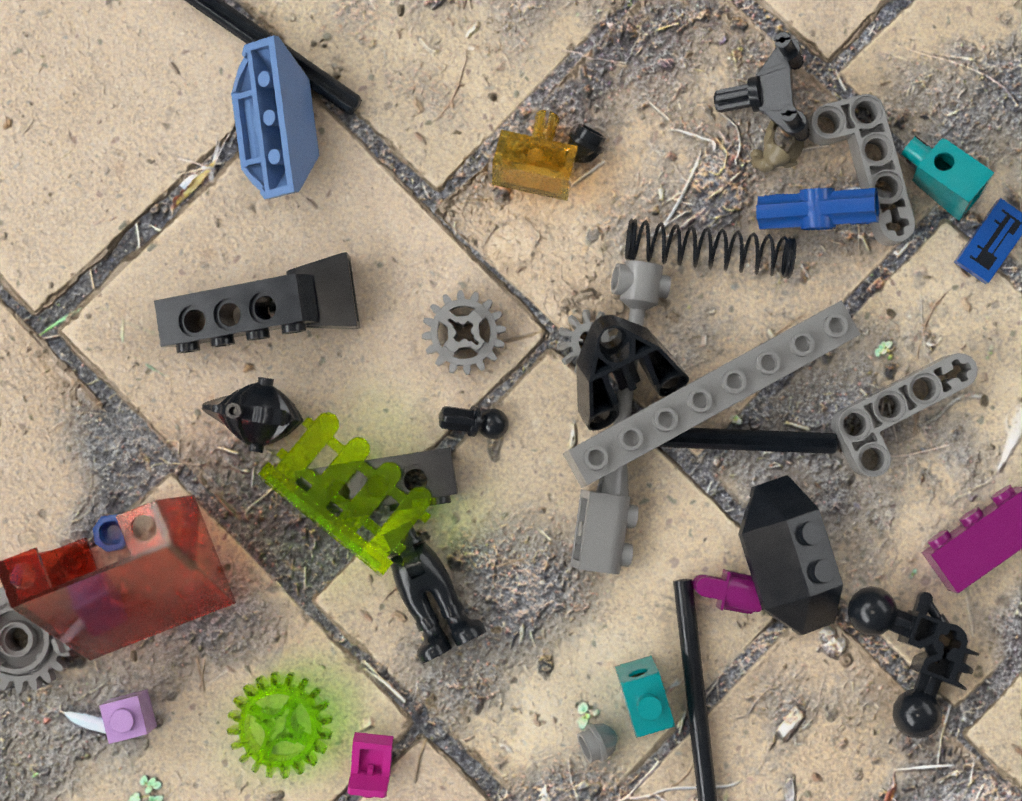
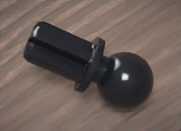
M444 406L438 418L439 426L442 429L467 432L470 437H475L478 431H480L488 439H498L507 432L509 426L508 418L501 410L488 409L481 414L478 406H472L470 409Z

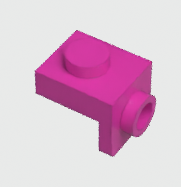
M355 732L352 745L348 794L365 798H385L387 796L394 736Z

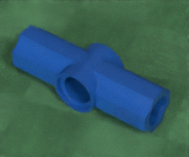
M835 188L803 189L797 194L758 196L756 205V217L760 230L787 228L828 230L835 229L836 225L879 223L880 214L878 190L876 188L835 191Z

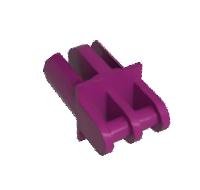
M723 569L721 578L697 575L693 579V589L703 597L717 599L716 607L722 611L724 609L751 614L762 610L751 575Z

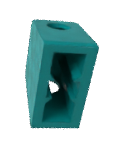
M915 136L901 153L902 156L917 166L912 181L958 221L962 219L984 193L994 175V172L944 138L934 148H931Z
M652 655L614 666L635 737L638 738L675 727L662 679ZM639 673H645V674L640 675V676H637V677H632L633 675H636V674H639Z

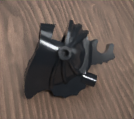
M258 377L257 383L249 384L230 395L202 404V410L224 424L239 440L248 445L247 451L263 453L264 446L290 435L291 432L304 422L295 404L284 393L273 386L274 379Z

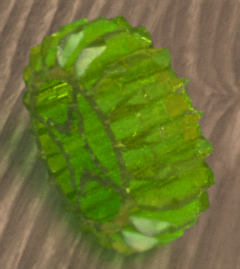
M273 672L270 677V685L263 675L256 678L258 690L248 683L243 687V692L247 698L236 696L233 700L235 706L242 711L231 710L228 713L230 720L239 722V724L232 725L227 729L228 735H239L240 737L231 744L232 750L244 747L245 752L240 756L239 761L244 763L252 757L255 763L252 765L251 771L254 773L261 768L262 764L266 765L265 773L268 778L273 777L276 767H279L280 775L285 779L290 775V765H292L298 775L305 771L303 760L311 766L316 765L318 759L313 751L324 754L328 748L319 739H331L333 735L331 730L322 727V725H328L333 722V715L320 714L321 711L330 705L329 701L322 700L316 703L314 699L320 694L321 689L316 687L309 694L304 690L309 684V679L306 677L299 682L298 686L294 685L295 673L289 672L286 675L284 683H281L279 672ZM273 694L290 696L280 709H273L268 706L263 708L256 704L261 698ZM299 703L304 706L309 714L311 734L305 732V727L300 725L296 719V710ZM289 709V713L285 718V727L289 729V732L284 728L272 740V736L276 731L275 721L280 716L282 717ZM251 715L256 718L255 722L261 725L265 732L262 746L258 744L252 734L250 726ZM281 741H288L293 744L299 742L304 745L302 749L291 754L271 753L277 743Z

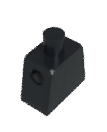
M347 252L286 271V275L293 273L312 275L319 322L305 324V328L360 329L351 258ZM272 300L268 307L270 314H275L276 304Z

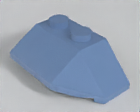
M273 35L244 45L242 51L244 58L237 70L231 93L241 170L251 183L260 190L262 197L269 200L299 192L319 157L309 78L280 37Z

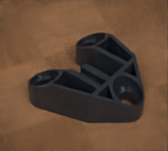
M614 315L601 316L590 326L576 361L577 407L581 418L589 430L596 431L606 428L618 418L619 410L617 404L619 402L607 374L613 373L621 391L626 388L629 391H633L637 388L636 383L641 381L634 361L637 359L659 396H668L686 386L689 382L688 375L675 357L647 327ZM607 329H618V333L613 340L609 342L600 341L602 334Z

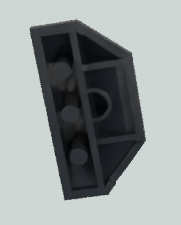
M788 475L753 486L749 495L751 498L745 509L738 535L762 610L780 623L791 628L798 635H804L835 623L843 582L819 508Z

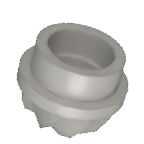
M590 723L585 726V731L577 734L580 748L590 763L596 760L601 762L607 760L616 749L617 735L611 727L604 723Z

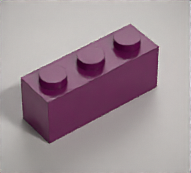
M1011 485L1000 489L991 497L993 503L983 510L979 507L972 509L959 519L962 524L950 533L947 529L943 530L929 539L928 544L930 547L921 553L948 591L960 593L1022 549V487L1013 488Z

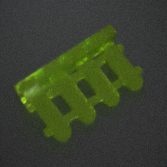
M322 413L315 421L308 416L302 423V426L307 429L306 432L289 452L281 448L276 454V457L281 462L276 467L267 462L258 473L259 479L380 577H383L393 564L388 559V556L392 551L400 555L406 548L400 542L418 519L425 524L431 517L426 512L432 501L431 493L424 487H415L408 495H405L395 487L401 477V471L397 464L385 462L377 470H374L364 462L370 453V445L366 439L355 437L346 445L338 441L334 435L338 432L339 420L333 413ZM327 445L338 455L321 476L318 477L308 467ZM358 470L369 480L352 501L349 502L338 492ZM300 476L312 485L307 492L295 484ZM389 495L400 505L383 526L380 527L369 517L385 497ZM331 501L343 510L338 517L326 509ZM362 526L374 535L370 542H367L357 534Z

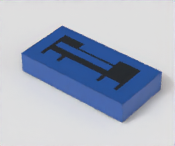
M1002 198L998 199L954 263L984 284L989 283L1022 236V212Z

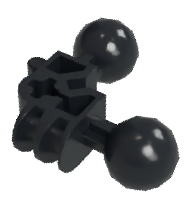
M873 586L862 588L853 595L848 604V617L857 631L863 635L877 636L889 630L899 634L897 641L912 647L924 648L925 650L913 657L909 669L919 672V676L914 689L900 694L894 702L892 716L895 725L904 735L916 739L928 737L935 733L942 723V709L939 701L936 699L941 683L944 682L962 690H967L959 682L962 673L972 674L974 671L966 664L968 655L979 656V653L967 648L968 640L964 630L958 625L950 624L945 615L940 614L932 602L933 597L930 593L920 592L917 595L913 610H908L907 613L897 609L894 599L884 589ZM941 634L950 639L948 646L939 641Z

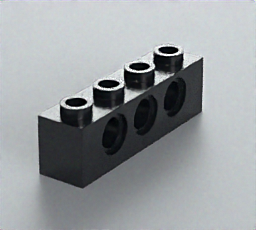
M293 273L154 300L161 347H176L177 354L200 351V344L211 342V347L235 344L234 337L246 335L247 341L270 338L269 331L282 329V334L300 333L306 331L305 324L319 322L312 275ZM272 300L276 304V312L273 317L270 316L268 311L269 303ZM238 306L240 310V319L236 324L233 318V313L235 308ZM203 313L205 317V325L201 330L199 326V318Z
M451 447L295 471L301 517L312 516L313 524L335 521V513L350 511L351 518L373 515V507L389 505L390 512L412 509V501L427 499L428 506L451 503L450 495L458 494ZM412 469H420L427 476V484L422 491H413L406 484V476ZM374 475H381L388 482V491L383 497H375L368 490V481ZM336 481H342L349 487V498L344 503H337L330 496V487Z

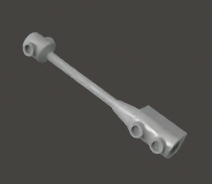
M627 260L625 264H616L612 274L611 292L612 294L620 295V300L630 308L628 321L643 326L645 311L658 305L659 298L666 299L668 297L671 278L668 275H662V265ZM638 359L634 361L636 369L638 366ZM628 388L622 391L618 390L617 400L619 403L617 406L619 416L614 421V425L631 416L634 390L629 391ZM627 464L600 478L596 491L581 489L570 566L579 570L609 574H620L621 566H630L633 557L632 544L625 543L627 528L636 527L638 506L630 504L631 497L629 496Z

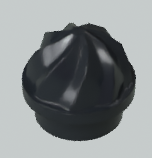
M580 123L575 132L570 131L567 150L575 162L589 163L599 154L603 153L604 148L602 145L606 140L605 136Z

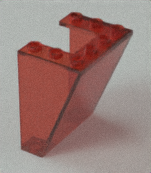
M194 495L155 500L117 515L116 519L131 557L98 569L86 537L57 549L40 553L36 547L0 561V580L11 608L90 661L236 603ZM141 515L151 517L156 523V533L147 541L138 539L132 530L135 519Z

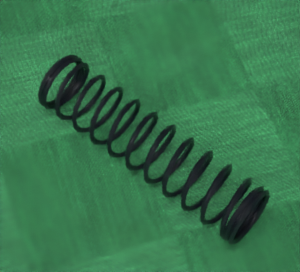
M631 218L628 223L625 245L626 260L636 259L642 232L646 225L647 262H650L652 259L655 242L661 227L663 264L667 262L675 229H677V264L679 266L682 265L687 240L692 230L694 268L697 267L703 239L706 232H708V268L710 270L713 267L717 245L722 233L724 236L725 272L728 270L732 248L737 235H739L740 273L743 272L746 254L753 236L755 239L756 275L759 272L762 253L768 238L771 244L770 276H774L775 264L783 240H785L782 255V277L789 279L794 270L797 248L794 237L787 238L783 236L775 249L773 237L768 234L763 239L759 250V240L755 232L749 235L744 247L743 236L738 230L732 236L728 248V237L724 229L718 232L713 246L711 230L709 227H706L701 234L697 247V234L694 226L691 225L687 229L682 244L681 230L676 223L671 229L666 245L665 225L661 221L655 229L650 247V226L648 221L642 222L637 240L636 218L634 220Z

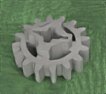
M462 290L458 291L457 300L452 301L447 294L443 295L445 305L442 308L435 304L430 306L436 314L434 319L424 318L423 320L426 325L431 327V331L423 333L422 339L432 340L433 343L426 349L427 354L437 352L439 356L435 364L441 366L446 361L449 362V372L452 374L455 373L458 366H463L465 374L470 375L471 366L475 364L481 371H484L485 365L483 360L488 358L495 362L497 356L492 351L493 348H504L505 345L504 342L497 339V334L506 332V327L496 326L495 323L502 317L501 311L491 314L489 309L493 302L488 299L483 304L478 303V292H474L470 300L465 299ZM461 307L474 309L467 316H455L450 312ZM485 319L490 326V339L488 343L480 337L479 327ZM450 321L462 327H466L468 324L472 325L471 334L479 344L476 345L467 339H462L460 342L456 341L455 339L458 334ZM440 322L448 329V340L443 347H441L438 338ZM472 349L478 353L477 356L467 359L454 357L460 350Z

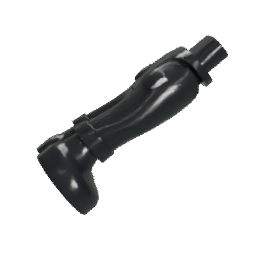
M411 521L383 535L390 549L387 555L388 557H393L390 561L396 587L405 606L416 621L415 624L418 631H423L424 642L417 651V657L421 664L453 648L449 638L439 624L440 620L432 608L427 592H431L441 610L443 619L447 620L456 646H460L486 632L485 626L480 620L469 619L462 612L465 609L461 601L458 600L452 580L442 561L430 546L424 542V536L418 537Z

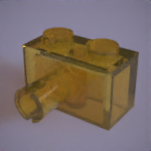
M546 110L536 112L531 136L501 130L492 162V185L568 201L576 169L578 146L554 141L557 125L560 121L559 116L550 111L547 125H545Z

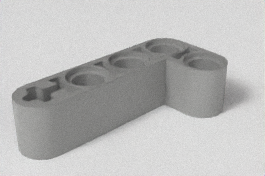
M862 94L820 106L808 119V128L810 129L808 131L810 133L808 139L820 146L847 140L860 189L875 188L876 181H884L891 188L890 198L885 199L878 195L880 206L879 223L870 224L875 239L885 246H894L908 239L914 232L915 218L881 100L871 94ZM856 107L866 108L870 112V123L864 124L857 120L855 116ZM819 117L829 118L834 124V132L829 134L822 132L817 125V119ZM866 144H874L880 149V161H873L867 157L865 153ZM892 204H895V209H893L892 211H890L889 209L882 213L881 209H885L891 206ZM889 222L899 223L900 230L897 232L895 230L888 231L886 224Z
M962 353L941 357L836 412L831 420V429L837 435L838 444L852 470L860 476L868 477L881 476L887 472L891 465V455L880 432L971 385L975 381L978 371L976 362L972 357ZM953 366H960L961 371L957 374V378L945 379L943 381L939 379L938 376L952 371ZM917 379H922L928 386V394L923 400L918 399L913 393V385ZM884 396L890 398L894 404V412L888 418L882 416L878 409V403ZM849 414L855 415L860 421V429L853 436L847 434L843 427L844 419ZM869 448L874 450L878 457V463L872 470L866 469L861 461L862 454Z

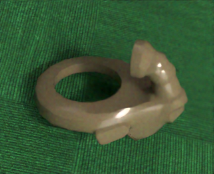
M772 120L765 131L764 152L754 149L750 154V162L753 168L759 169L763 173L773 171L776 167L790 168L798 165L796 160L804 148V141H797L794 137H792V143L787 152L777 145L774 136L778 125Z

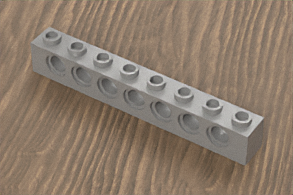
M841 300L569 449L563 455L581 488L586 487L861 334Z

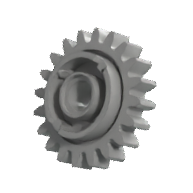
M25 583L17 584L14 594L9 586L0 588L1 691L9 689L13 682L15 683L17 693L25 691L28 682L33 690L41 688L42 678L48 683L56 680L53 669L63 671L68 667L66 662L61 659V656L67 657L75 653L73 649L62 654H57L54 651L51 639H53L52 633H47L37 607L40 604L38 598L34 599L31 590L27 593ZM66 603L62 604L64 611L67 608ZM67 618L70 625L75 621L74 618ZM17 628L23 629L28 635V643L25 648L18 646L14 640V632Z

